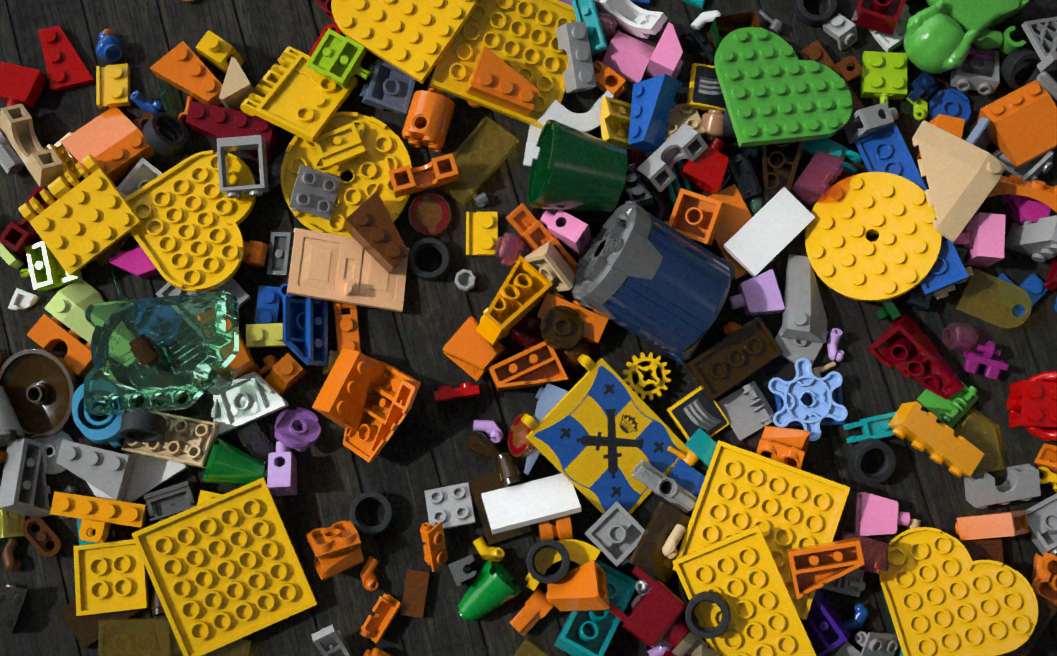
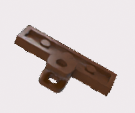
M818 40L799 52L803 60H813L821 63L844 79L852 97L851 116L864 108L849 86L862 74V66L855 56H848L835 66ZM848 67H853L854 70H853V71H848L847 68H848Z

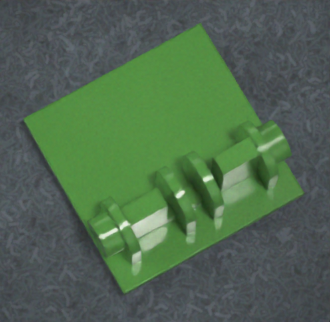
M962 382L964 388L947 400L928 389H925L916 400L938 417L937 419L944 425L953 428L979 397L976 395L978 392L973 386L968 388Z

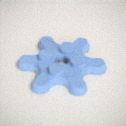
M800 358L795 362L796 376L793 380L784 381L776 377L769 381L768 388L770 392L781 396L784 402L782 409L774 414L773 422L777 427H785L792 421H798L803 425L804 430L811 432L809 441H816L821 436L820 422L823 418L830 417L835 421H843L847 417V409L843 405L835 403L832 398L833 390L842 384L843 378L836 371L828 373L823 378L816 377L812 373L811 362L806 358ZM805 393L812 396L813 402L810 406L804 405L801 401L802 395Z

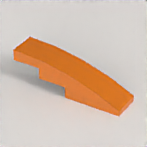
M521 203L505 217L534 251L550 241L576 275L577 263L524 204Z

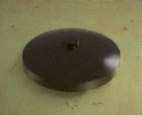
M41 348L19 351L6 360L0 369V386H3L24 431V437L41 439L54 436L63 431L73 419L72 398L78 388L76 376L70 365L55 352Z

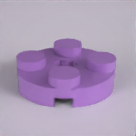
M296 407V410L290 411L286 409L277 417L275 438L285 446L303 452L308 447L314 445L319 438L321 426L318 423L319 419L313 412L305 408ZM299 425L302 428L301 431H296L293 427Z

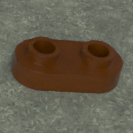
M31 517L24 522L22 527L24 536L41 555L54 557L61 552L63 548L62 539L43 518ZM36 524L40 526V530L37 533L33 531V527ZM51 541L55 544L52 550L48 548V543Z

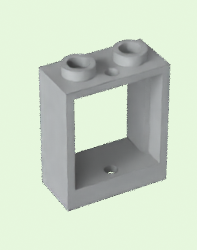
M263 136L217 138L220 192L227 195V198L241 197L240 194L262 196L263 192H269L266 140ZM258 149L260 184L230 187L228 152Z

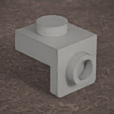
M840 13L823 24V31L837 40L838 48L841 51L858 40L856 24Z

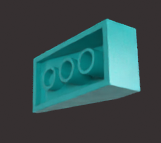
M598 560L597 564L606 573L609 601L624 613L635 590V584L638 581ZM608 610L571 611L554 646L572 656H604L620 620Z

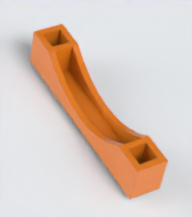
M1010 175V177L1001 176L987 196L1004 194L1027 196L1048 205L1057 213V185L1055 187L1048 186L1045 182L1039 180L1030 182L1016 175Z

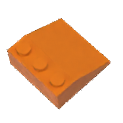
M1036 80L980 109L978 122L982 116L989 119L990 139L1016 168L1057 147V106L1050 94Z
M117 107L108 109L60 141L77 163L81 162L84 166L85 164L82 159L91 154L113 183L129 173L142 157L148 160L155 155L154 150L147 144L142 132Z

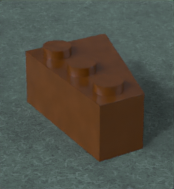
M378 191L345 219L343 228L389 274L405 260L409 252Z

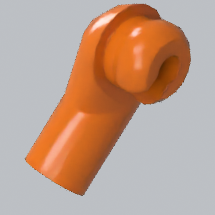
M369 556L362 568L360 578L366 590L375 591L379 586V582L374 570L379 561Z

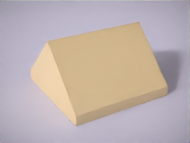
M231 57L219 99L225 108L239 110L241 109V103L250 93L256 94L236 58Z
M550 241L524 257L528 263L553 283L548 293L571 290L573 287L575 274Z

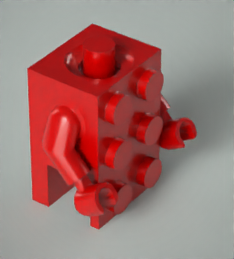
M1057 371L1041 372L1029 377L1028 380L1009 384V397L1006 403L1009 410V428L1026 429L1029 434L1040 440L1057 441Z

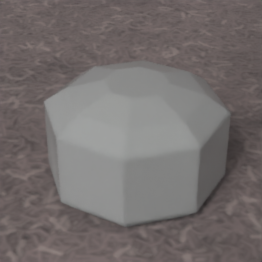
M462 269L456 273L454 282L459 290L468 292L475 287L476 277L471 270Z

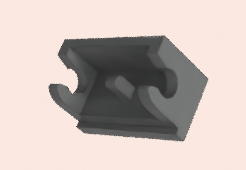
M474 554L448 565L457 586L462 585L463 581L474 577L478 570H473L469 573L468 571L471 570V567H465V565L476 560Z

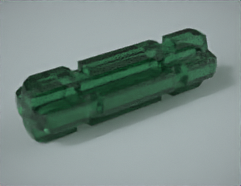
M166 81L158 83L157 89L160 93L166 113L178 118L179 113L171 94L170 85Z

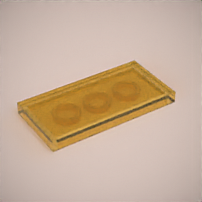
M485 116L453 153L459 173V180L437 187L465 207L520 143L519 139Z

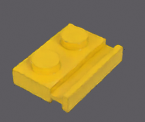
M128 63L106 65V67L101 68L96 66V105L99 109L107 106L109 108L131 106L130 67Z
M354 122L320 135L314 141L325 169L366 153Z
M466 212V256H498V212Z

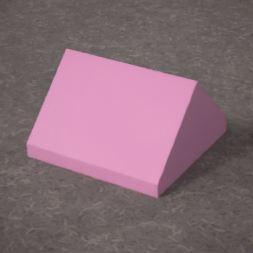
M618 31L612 38L602 63L610 67L626 81L635 84L641 82L655 47Z

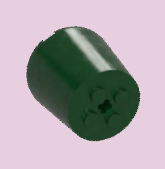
M549 119L542 128L536 144L537 147H540L537 159L532 158L527 189L528 203H531L530 207L611 213L615 209L625 188L628 162L626 149Z

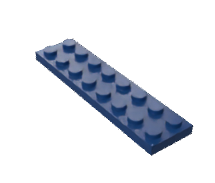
M896 123L854 141L868 172L895 174L915 183L924 192L927 190ZM942 236L941 249L936 263L928 273V276L920 283L925 296L969 279L953 243L944 236Z

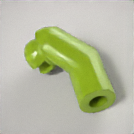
M907 96L905 99L913 104L914 118L918 121L925 120L928 116V103L922 97L912 102Z

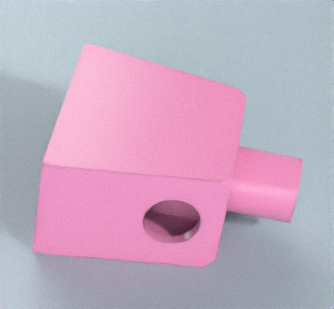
M558 210L555 215L545 211L540 219V222L548 226V231L553 237L578 255L582 253L592 238L588 224L562 210Z
M866 492L857 493L854 536L896 534L897 525H909L910 514L909 512L898 511V501Z

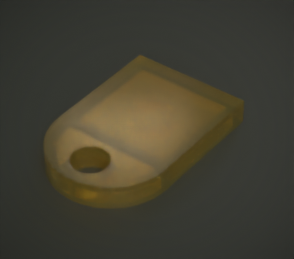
M973 270L974 275H971L956 307L957 310L1002 328L1017 327L1028 319L1032 304L1029 295L1024 289L980 270ZM1021 304L1024 307V314L1019 317L1014 316L1012 313L1013 306Z

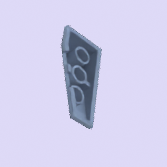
M547 383L545 388L541 386L535 396L538 399L534 415L537 423L569 391ZM529 442L524 474L527 476L540 454V451L531 442Z

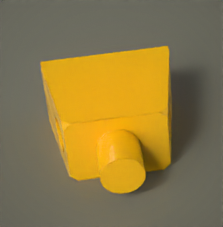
M207 31L196 46L199 57L225 74L230 63H227V58H236L240 66L245 62L231 44L211 31Z

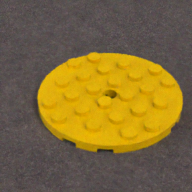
M336 112L319 136L354 122L366 153L328 169H325L314 142L311 143L297 135L293 137L286 149L280 173L282 192L288 206L300 164L341 178V174L345 171H350L353 174L350 182H345L341 179L330 221L303 211L295 212L289 207L294 216L306 228L312 231L353 238L343 228L344 221L376 191H378L393 223L400 216L410 194L395 198L388 171L410 165L411 168L412 166L404 143L385 123L372 116L368 117L357 112Z
M866 172L839 181L829 188L816 202L811 211L815 218L806 226V252L817 276L830 289L844 295V297L857 301H886L913 290L928 276V273L938 259L941 249L942 235L934 230L932 221L937 219L934 207L928 206L925 192L910 180L891 173ZM869 231L879 233V238L874 242L868 241L866 236Z

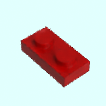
M474 382L460 384L461 388L452 389V386L439 387V391L434 392L435 401L440 403L480 396L479 385H474Z

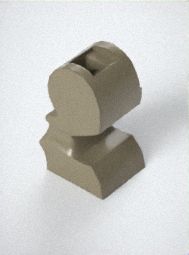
M692 631L672 651L677 656H683L688 652L692 656H719L716 651L708 648L709 644L707 642H704L701 637L695 635Z

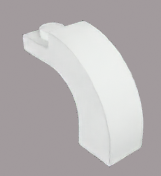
M595 0L599 10L612 22L625 31L641 38L647 39L650 34L656 35L668 19L663 12L644 10L630 0Z
M607 90L586 113L571 112L555 100L541 115L538 122L544 126L551 119L582 132L590 133L601 125L602 98L605 96L613 98L614 95Z

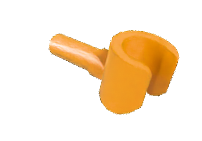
M672 446L668 447L669 452L675 454L690 466H693L699 460L690 450L685 455Z

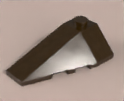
M805 141L762 146L764 202L768 203L783 187L790 192Z

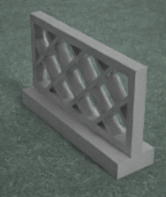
M1057 17L1025 21L1021 26L1041 60L1036 65L1040 73L1057 70ZM1049 25L1053 27L1054 29H1056V31L1054 32L1050 30L1049 28H1047V26ZM1033 28L1040 31V35L1035 33ZM1045 35H1047L1048 37L1052 38V39H1053V43H1052L1051 41L1047 40L1046 38H1044ZM1042 45L1049 48L1050 53H1046Z

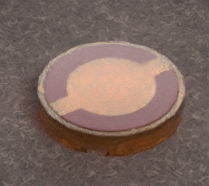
M424 193L417 196L411 202L408 209V219L411 227L421 235L436 236L445 231L450 224L451 209L448 202L442 196L435 193Z
M528 413L519 414L515 418L508 437L509 451L513 456L522 459L526 455L532 454L536 448L526 438L532 430L521 421V418ZM529 414L530 416H532V417L537 421V423H539L538 420H537V418H536L534 415Z

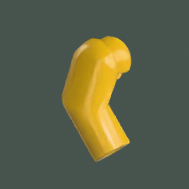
M482 536L473 541L483 560L488 561L491 558L492 562H499L504 558V550L501 547L488 546Z

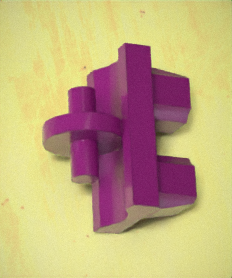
M988 341L985 346L978 344L977 351L983 352V354L964 349L962 355L966 358L964 362L965 371L977 374L980 364H985L987 366L984 376L995 380L998 379L1002 370L1007 371L1009 364L1004 363V360L992 357V355L999 357L1001 350L995 349L993 341Z

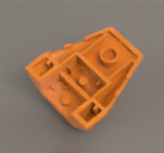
M366 356L374 362L359 430L357 432L345 428L343 445L368 463H372L410 411L421 382L392 365Z

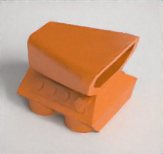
M470 316L443 347V353L478 381L488 370V367L502 354L505 347L498 341L492 345L476 331L479 324Z
M765 426L756 454L801 470L811 432Z
M351 520L339 521L331 527L317 528L307 534V540L314 552V566L321 580L328 579L364 562L361 541Z
M1046 552L1044 556L1036 553L1033 564L1032 588L1035 592L1057 605V556Z

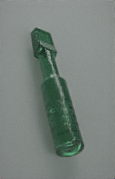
M879 587L889 631L891 634H896L882 587Z

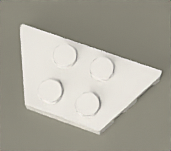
M251 372L214 389V406L211 417H214V423L220 425L217 437L289 405L257 372Z

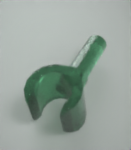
M761 198L750 202L751 211L755 214L765 206Z

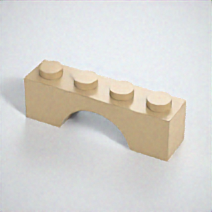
M23 104L1 108L0 129L39 187L47 186L59 176L62 177V161L53 148L48 150L42 148L34 131L32 117Z

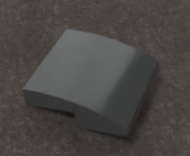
M271 232L267 266L268 276L289 278L294 233Z

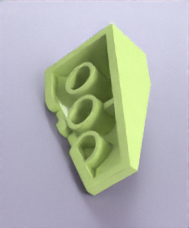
M83 279L75 281L59 290L45 306V310L121 366L132 353L130 351L131 346L129 345L131 341L103 301L101 294Z

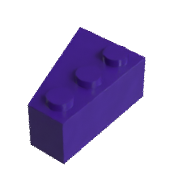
M816 589L807 619H801L816 655L823 656L847 641L852 634L822 591Z

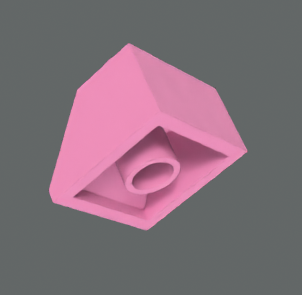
M668 22L650 58L645 75L651 78L667 74L677 79L680 68L684 62L680 60L683 51L673 24Z

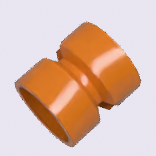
M570 515L538 523L541 540H554L555 537H558L560 540L573 538Z

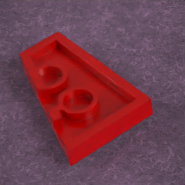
M60 25L38 30L50 87L53 92L96 82Z

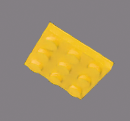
M134 539L74 546L76 616L149 608L147 569Z

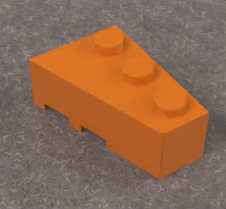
M184 41L150 67V70L157 78L189 94L199 102L219 106L222 103L219 96L223 85Z
M544 341L488 367V371L498 391L547 385V383L558 384L568 382V377L555 350Z
M342 348L312 408L339 426L358 432L374 362L361 352Z

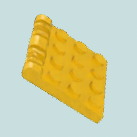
M287 47L278 59L280 66L274 64L271 70H268L260 80V84L258 83L254 88L259 95L250 93L241 103L240 108L250 116L256 115L313 143L356 87L357 78L352 77L347 86L343 88L308 68L306 64L311 58L309 55L292 47Z
M91 154L82 159L85 166L81 162L75 164L78 172L85 178L83 181L79 182L76 176L69 170L64 173V176L74 188H71L61 176L47 186L53 196L58 199L57 201L47 190L43 189L40 191L41 197L50 205L48 208L44 209L34 197L29 200L30 204L26 202L18 208L69 276L76 274L142 223L141 219Z

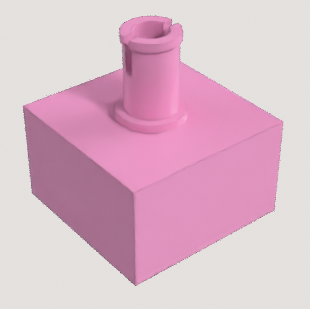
M979 212L970 219L963 232L952 242L953 244L963 245V248L967 249L963 265L989 267L1004 259L1006 215Z

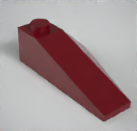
M906 313L889 325L868 347V350L883 365L888 368H895L902 372L904 377L908 379L909 377L922 383L924 388L946 400L964 388L962 382L922 329Z

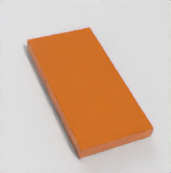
M733 184L708 197L726 204L714 241L723 259L729 261L735 267L736 273L733 278L736 280L749 273L723 248V245L752 216L736 185Z

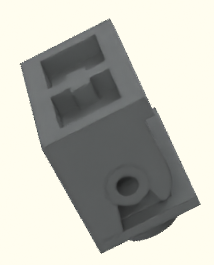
M185 481L143 495L149 515L154 517L150 521L154 522L162 521L197 506L198 503L194 484L191 481Z

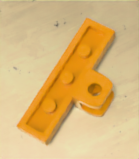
M54 492L50 514L82 519L79 531L80 539L82 541L104 543L109 536L111 523L143 528L147 505Z

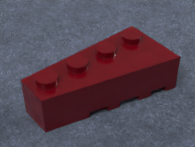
M190 101L185 122L192 130L217 141V138L262 135L266 140L267 165L272 162L280 127L256 115L250 116L243 111ZM258 149L240 151L251 158L259 160Z

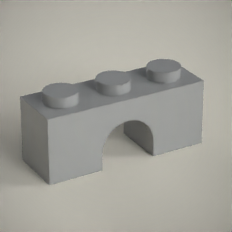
M586 21L566 23L557 28L556 35L559 51L565 50L568 56V68L563 72L566 93L584 92L596 87Z
M684 123L637 170L651 186L661 192L676 178L671 171L673 165L681 159H689L693 162L708 148V145L697 131Z
M1029 463L1007 467V479L999 486H995V478L986 471L972 473L971 477L964 476L966 501L976 508L983 509L992 504L1006 505L1014 500L1028 501L1032 497L1041 496L1039 470Z

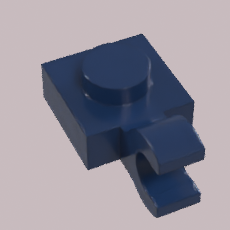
M923 71L911 83L910 86L914 91L908 98L912 102H915L920 96L926 100L940 84L931 75Z

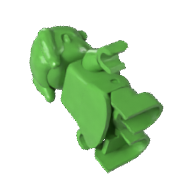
M926 0L930 7L917 12L908 19L907 31L904 37V50L909 60L918 69L930 74H942L960 67L968 56L971 45L982 50L999 48L1001 52L1009 55L1026 44L1024 40L1014 42L1010 38V35L1015 31V26H1010L1003 34L1000 31L989 29L1016 15L1031 0Z

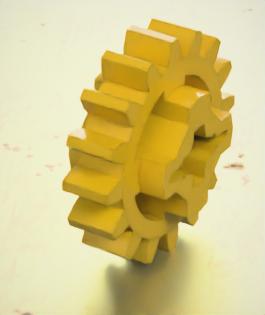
M641 352L639 359L634 355L632 357L633 364L631 362L626 363L629 370H623L622 374L627 375V378L623 379L625 383H628L629 387L636 394H639L642 400H644L645 396H648L650 401L653 400V394L660 397L662 395L660 389L666 391L668 388L664 384L671 382V379L666 377L671 371L664 369L668 363L663 362L661 364L659 362L661 356L654 359L652 352L649 353L648 357H645V354ZM643 362H649V363H650L649 366H645V367H642V366H640V365L638 366V364L643 363ZM657 368L659 369V371H660V373H661V380H660V378L657 377V374H656V369H657ZM646 372H649V373H650V376H649L650 379H648L647 381H644V380H643V377H644L643 374H645ZM632 373H633V374L636 376V378H637V384H636V385L634 384V382H633V380H632ZM647 386H652L653 388H656L651 391L643 390V388Z

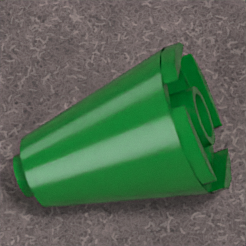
M216 438L202 481L246 485L263 477L266 479L268 470L264 469V463L226 441Z
M490 558L485 562L458 604L460 609L458 613L465 621L470 620L474 622L518 596L521 592L519 584L514 586L512 583L514 577L499 562L492 563Z

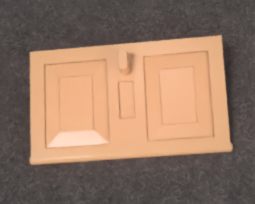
M294 228L287 294L402 312L408 255L389 274L354 238Z

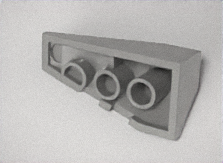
M788 254L784 293L785 309L783 310L781 337L826 343L827 317L813 267L807 256Z

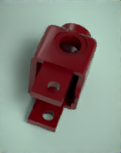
M636 566L632 574L651 590L646 595H637L633 600L630 617L610 601V608L607 610L624 623L622 625L624 629L648 646L655 647L663 640L675 649L690 630L687 623L680 618L686 606L660 580L654 581Z

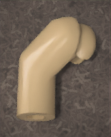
M676 524L662 547L664 556H667L669 559H674L678 555L676 547L686 532L684 526Z

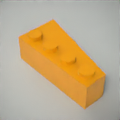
M520 256L483 316L476 331L493 345L545 298L553 283Z
M917 401L902 403L888 424L893 429L892 433L901 439L907 438L912 442L911 446L918 451L929 453L931 455L930 459L940 465L943 463L948 466V471L959 478L961 476L971 477L983 458L984 453L964 437L957 436L956 438L954 436L955 431L951 427L942 423L938 424L936 422L938 417L931 412L927 413L920 410L922 405Z

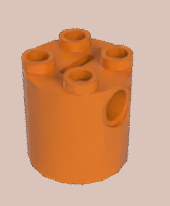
M429 88L428 91L419 90L414 92L403 127L402 137L408 139V144L412 147L420 148L422 145L434 152H441L455 110V103L445 97L444 91L436 88Z

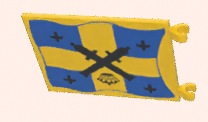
M582 354L578 358V362L588 372L539 423L529 414H525L521 418V421L532 430L526 438L602 514L617 501L631 515L652 492L651 489L631 476L636 464L644 460L667 476L678 459H681L669 452L668 447L672 446L685 455L689 449L602 358L594 363L589 356Z

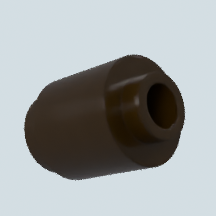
M145 334L138 336L129 343L131 346L130 351L142 368L147 366L150 369L161 362L159 359L162 356L161 352L150 337L147 338Z

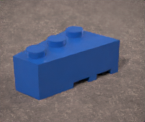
M663 74L633 84L628 137L629 146L647 153L657 150L663 144L670 124L667 120L671 109H675L676 102H674L677 89H681L682 82L667 74Z

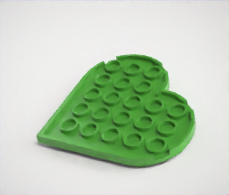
M746 27L732 31L721 41L715 53V71L739 148L828 138L838 133L849 120L852 113V97L844 79L821 63L813 60H798L792 46L777 34L764 28Z

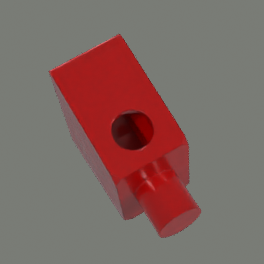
M0 62V99L7 103L6 107L23 104L24 107L33 108L48 77L37 69Z
M713 138L710 146L693 162L688 159L677 175L710 194L718 192L729 158L721 153L725 143L720 139Z

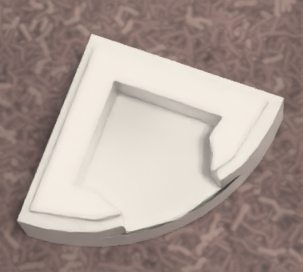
M16 288L8 309L14 311L26 310L38 301L39 296Z

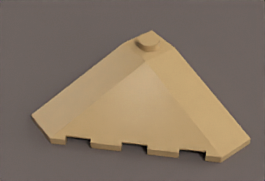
M924 120L912 138L914 147L919 146L922 158L917 160L921 177L926 176L929 189L925 190L928 206L934 207L937 219L932 221L934 230L949 241L954 242L997 184L1006 165L989 152Z

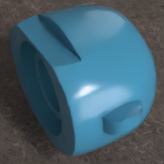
M96 375L90 377L89 381L80 385L73 395L72 415L74 422L89 440L97 444H111L114 448L121 446L120 440L123 439L120 435L122 415L133 412L132 405L127 396L117 386L107 380L99 379ZM109 404L111 409L110 415L107 419L98 422V412L103 406Z

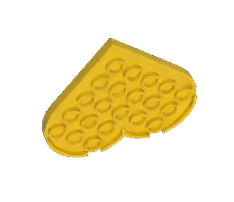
M331 0V8L335 22L345 36L365 46L366 50L423 84L474 11L478 0Z
M213 150L199 152L186 158L125 197L142 221L130 233L169 284L188 292L210 291L229 281L242 263L244 240L238 225L252 211L256 196L240 194L241 197L227 198V195L220 192L217 152ZM228 153L230 187L256 185L253 174L245 162L237 156Z
M918 527L906 530L889 542L881 556L879 579L903 656H999L1012 652L1023 645L1029 639L1036 626L1038 603L1034 590L1026 578L1017 570L998 561H972L964 545L958 539L940 529Z

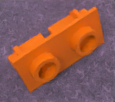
M441 521L435 526L426 522L420 528L422 542H425L423 545L424 559L428 565H431L433 572L448 560Z
M384 593L383 596L379 597L372 609L376 615L368 616L363 626H361L362 631L360 634L366 638L369 637L378 644L402 603L390 594Z

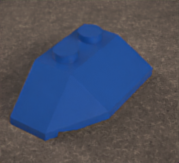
M286 294L283 297V343L306 365L328 366V300Z

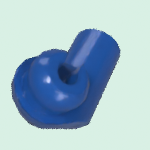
M139 91L133 92L130 96V99L142 110L153 115L160 113L164 109L159 100H154L151 104Z
M864 604L855 605L854 617L843 621L849 631L862 628L867 621L869 609Z

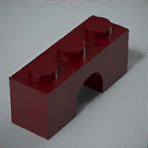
M38 185L25 201V203L30 204L29 200L34 197L44 209L50 206L41 197L40 191L43 188ZM23 217L18 223L10 222L0 236V242L27 257L25 247L36 244L40 236Z

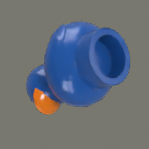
M105 29L99 33L96 54L106 62L118 61L122 57V43L119 38L113 35L111 29Z

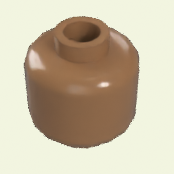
M708 109V113L702 115L701 121L705 129V134L702 135L707 136L706 140L712 141L713 138L726 137L723 129L724 111Z

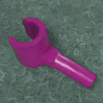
M971 46L968 56L964 61L970 62L974 59L990 61L992 56L975 52Z

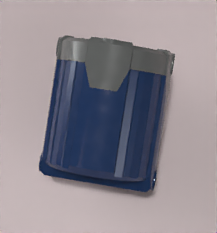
M626 201L624 205L615 209L614 214L605 222L596 236H592L583 249L576 266L577 272L572 294L574 300L581 305L593 309L663 351L673 360L684 363L685 360L693 357L704 334L711 327L722 309L736 271L733 264L718 257L645 211L640 205L632 201Z

